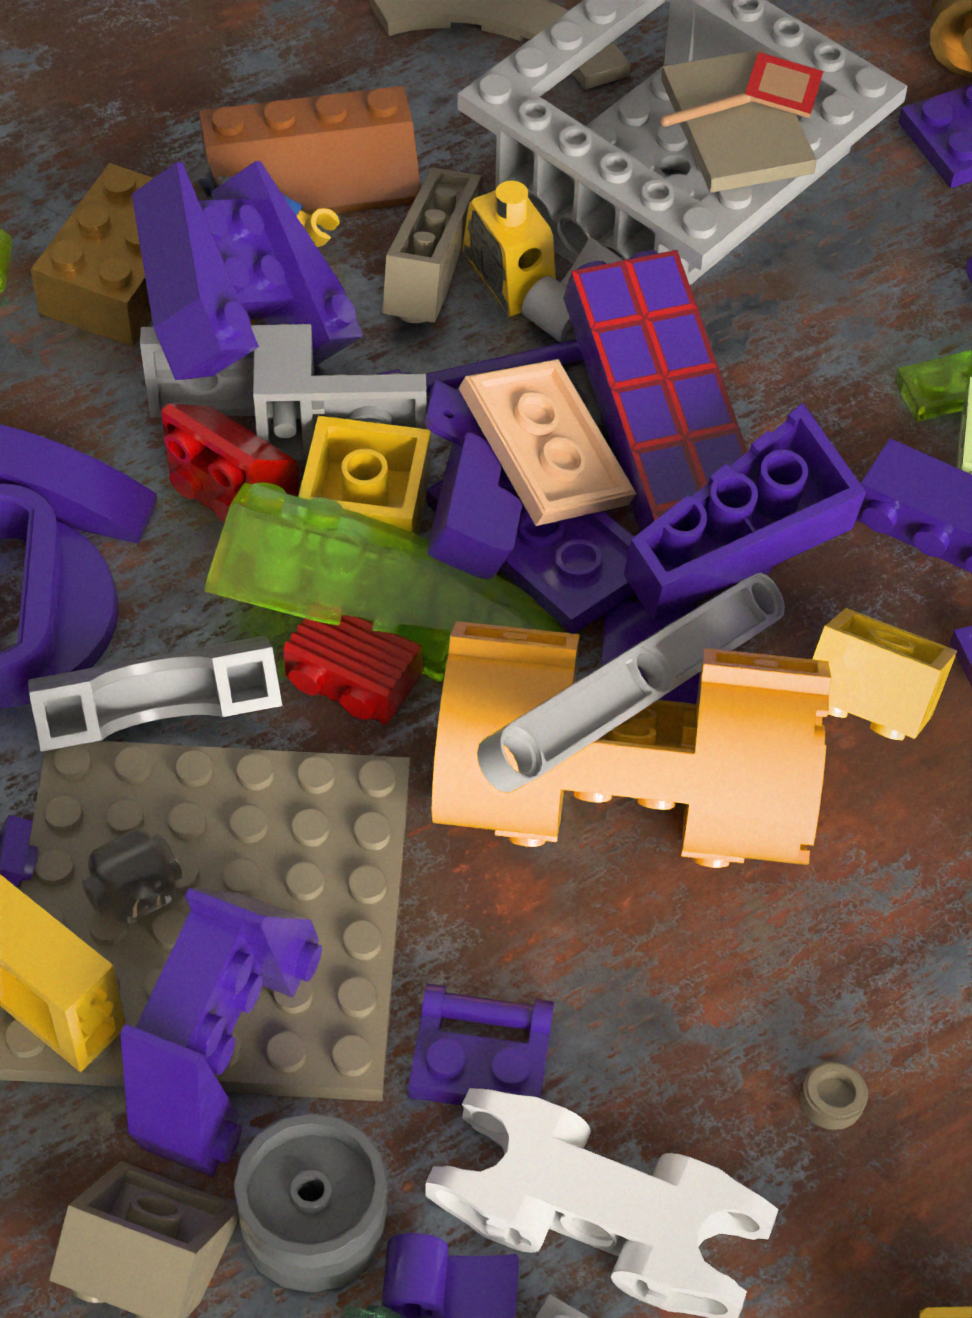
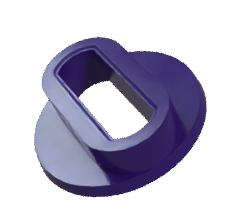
M0 484V539L11 538L26 541L17 643L6 650L0 651V708L30 704L29 679L92 668L101 658L113 637L119 613V598L116 584L108 565L97 548L75 529L56 521L52 507L41 495L26 487L13 484Z

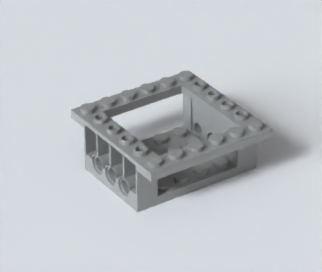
M583 0L458 93V110L497 135L495 190L499 184L505 181H518L527 187L528 198L551 228L554 252L574 264L589 238L595 239L623 260H628L635 254L647 250H654L658 253L678 250L686 276L691 285L850 152V147L899 107L905 101L907 85L767 0ZM666 1L670 3L664 66L765 49L768 55L824 71L810 118L796 114L817 159L815 174L710 193L680 123L666 127L660 123L662 116L675 113L661 81L662 67L586 126L540 96ZM676 170L684 173L685 175L674 174L671 176H667L664 174V172Z

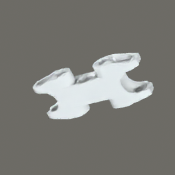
M469 1088L462 1103V1119L468 1122L474 1130L500 1145L505 1155L496 1166L481 1172L462 1170L452 1166H433L426 1181L427 1198L469 1225L483 1237L522 1252H538L548 1230L551 1229L618 1256L611 1274L612 1282L626 1294L663 1310L708 1318L739 1317L747 1291L738 1286L735 1280L718 1272L706 1263L698 1247L705 1239L719 1233L737 1235L752 1240L758 1238L769 1239L778 1212L776 1207L732 1179L719 1168L688 1156L675 1153L663 1154L659 1158L654 1173L651 1176L587 1151L584 1147L591 1133L589 1125L577 1114L548 1101L532 1096Z

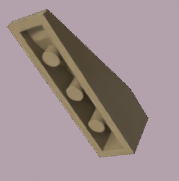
M431 167L386 255L383 314L398 316L401 320L409 323L436 321L446 299L463 244L468 206L478 195L482 175Z

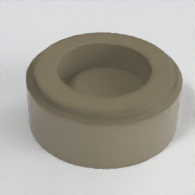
M824 1062L813 1067L806 1075L799 1094L800 1106L806 1117L814 1124L825 1129H843L854 1124L862 1115L868 1101V1089L862 1076L852 1067L839 1062Z

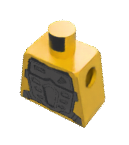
M518 181L502 182L495 191L476 197L469 203L463 252L507 315L512 317L522 313L523 301L533 285L546 276H552L556 279L554 241L551 228L528 198L527 187Z

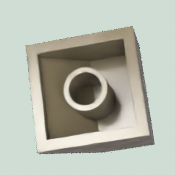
M120 1161L68 1205L49 1281L70 1288L72 1294L81 1300L92 1303L106 1302L132 1312L135 1318H187L200 1304L239 1221L237 1204Z

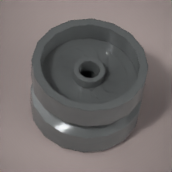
M309 1113L281 1119L257 1134L240 1157L234 1189L244 1249L260 1273L284 1288L314 1293L342 1287L367 1271L383 1248L388 1224V1206L386 1201L387 1181L381 1154L365 1132L341 1118Z

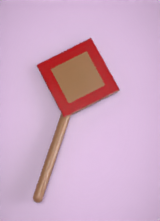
M758 52L744 93L664 115L661 117L660 123L666 127L751 101L810 118L824 71Z

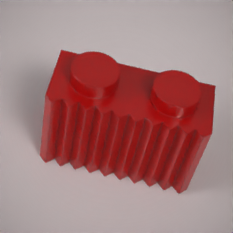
M321 598L316 599L314 607L310 608L308 615L304 616L302 623L298 624L296 632L291 634L290 640L285 642L283 648L285 676L298 690L308 695H317L318 693L321 696L327 695L331 701L337 700L352 716L362 720L369 718L372 720L378 719L382 725L390 722L423 673V645Z

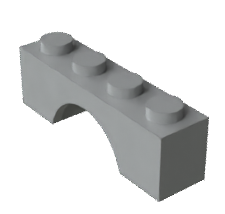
M265 635L28 680L40 752L101 741L119 730L159 719L188 715L226 717L283 706L273 649Z

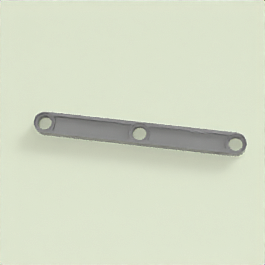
M760 572L732 585L485 737L480 742L477 751L478 764L483 776L498 791L506 793L515 791L538 779L701 671L704 648L732 651L781 619L784 615L785 605L779 588L770 577ZM638 666H639L640 669L643 671V673H644V675H645V677H646V679H647V682H646V681L644 680V678L642 677V675H641V673H640V671H639ZM503 745L513 754L518 765V772L509 763Z

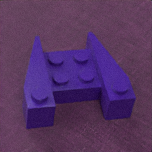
M261 161L253 162L211 191L214 200L197 199L183 162L174 163L132 193L153 328L175 380L214 376L257 349L259 345L251 328V319H264L266 325L311 324L314 365L320 364L364 337L356 319L355 308L347 298L343 286Z
M189 888L185 899L191 908L190 913L136 1027L125 1024L120 1033L128 1133L140 1149L213 1177L219 1162L227 1163L232 1158L242 1132V1126L237 1124L240 1116L214 1073L222 1074L231 1059L235 1046V1037L231 1033L241 1011L249 1013L253 1009L262 986L293 998L301 980L309 982L313 977L321 958L322 945L318 944L319 938L311 919L242 893Z

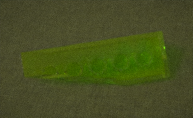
M263 482L252 485L244 483L232 501L204 592L321 623L340 625L341 616L347 615L373 619L372 630L396 634L397 625L400 624L425 627L430 633V639L450 642V636L456 621L562 633L569 632L538 605L530 595L501 577L495 575L492 579L479 578L430 557L427 554L429 540L417 534L366 515L343 509L334 500L320 497L309 500L286 494L284 489L277 485Z

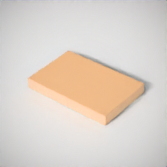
M558 359L465 376L458 389L535 526L630 504L636 492Z

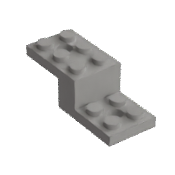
M311 324L251 325L259 345L257 349L214 376L184 380L174 379L154 328L141 327L140 347L150 418H161V410L168 403L212 406L226 416H255L257 436L295 459L297 466H306L318 416L357 421L373 418L380 420L373 423L427 429L424 422L427 408L426 374H336L314 376Z

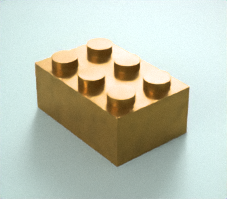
M111 163L107 165L31 268L39 314L134 347L141 337V327H148L152 321L132 193L152 180V177ZM195 192L198 200H204L202 194Z

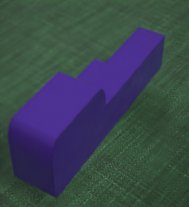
M435 380L431 387L424 422L432 433L452 442L427 554L470 575L483 579H492L514 548L522 503L513 494L498 486L502 465L461 392Z

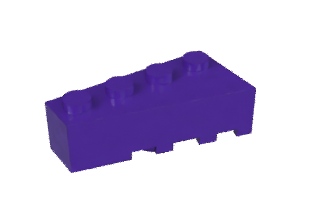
M802 403L789 413L787 420L772 433L767 431L751 444L750 450L732 465L728 466L725 464L711 475L709 482L693 496H685L632 538L623 576L654 622L853 529L866 491L804 403Z

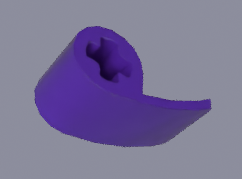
M422 1233L398 1234L388 1240L381 1304L382 1312L393 1318L515 1317L519 1256L517 1254L489 1256L448 1255V1244L444 1240Z

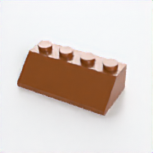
M404 86L199 110L206 173H208L211 166L220 185L253 162L261 161L280 192L304 205L302 211L309 215H312L321 208L329 209L338 214L413 204L421 189L413 121Z

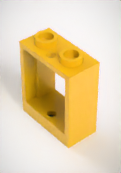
M0 875V1007L81 1073L121 1033L126 1024L114 965Z

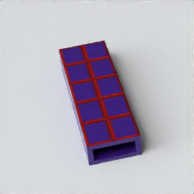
M647 250L635 254L628 260L608 264L604 261L588 262L577 270L571 271L563 297L616 459L636 492L631 505L640 532L685 496H693L709 482L710 476L725 464L728 466L732 465L748 452L678 250L663 253ZM773 566L761 571L760 573H770Z

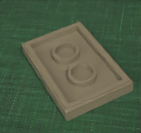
M765 49L663 66L661 81L674 111L678 112L744 93L758 52L767 54ZM751 101L680 122L710 193L815 174L817 159L796 114Z

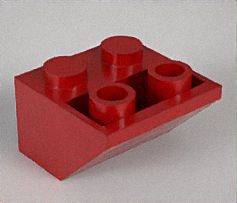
M168 403L161 410L170 483L183 497L187 499L195 498L212 509L217 517L230 527L238 526L256 538L298 498L297 461L212 406Z

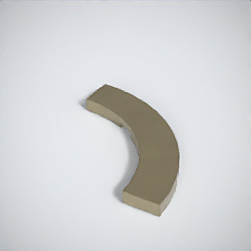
M369 0L371 9L388 36L423 29L450 28V22L481 25V31L506 36L521 41L523 37L530 40L569 11L547 0ZM611 42L571 74L583 89L586 90L629 77L631 63L620 49Z

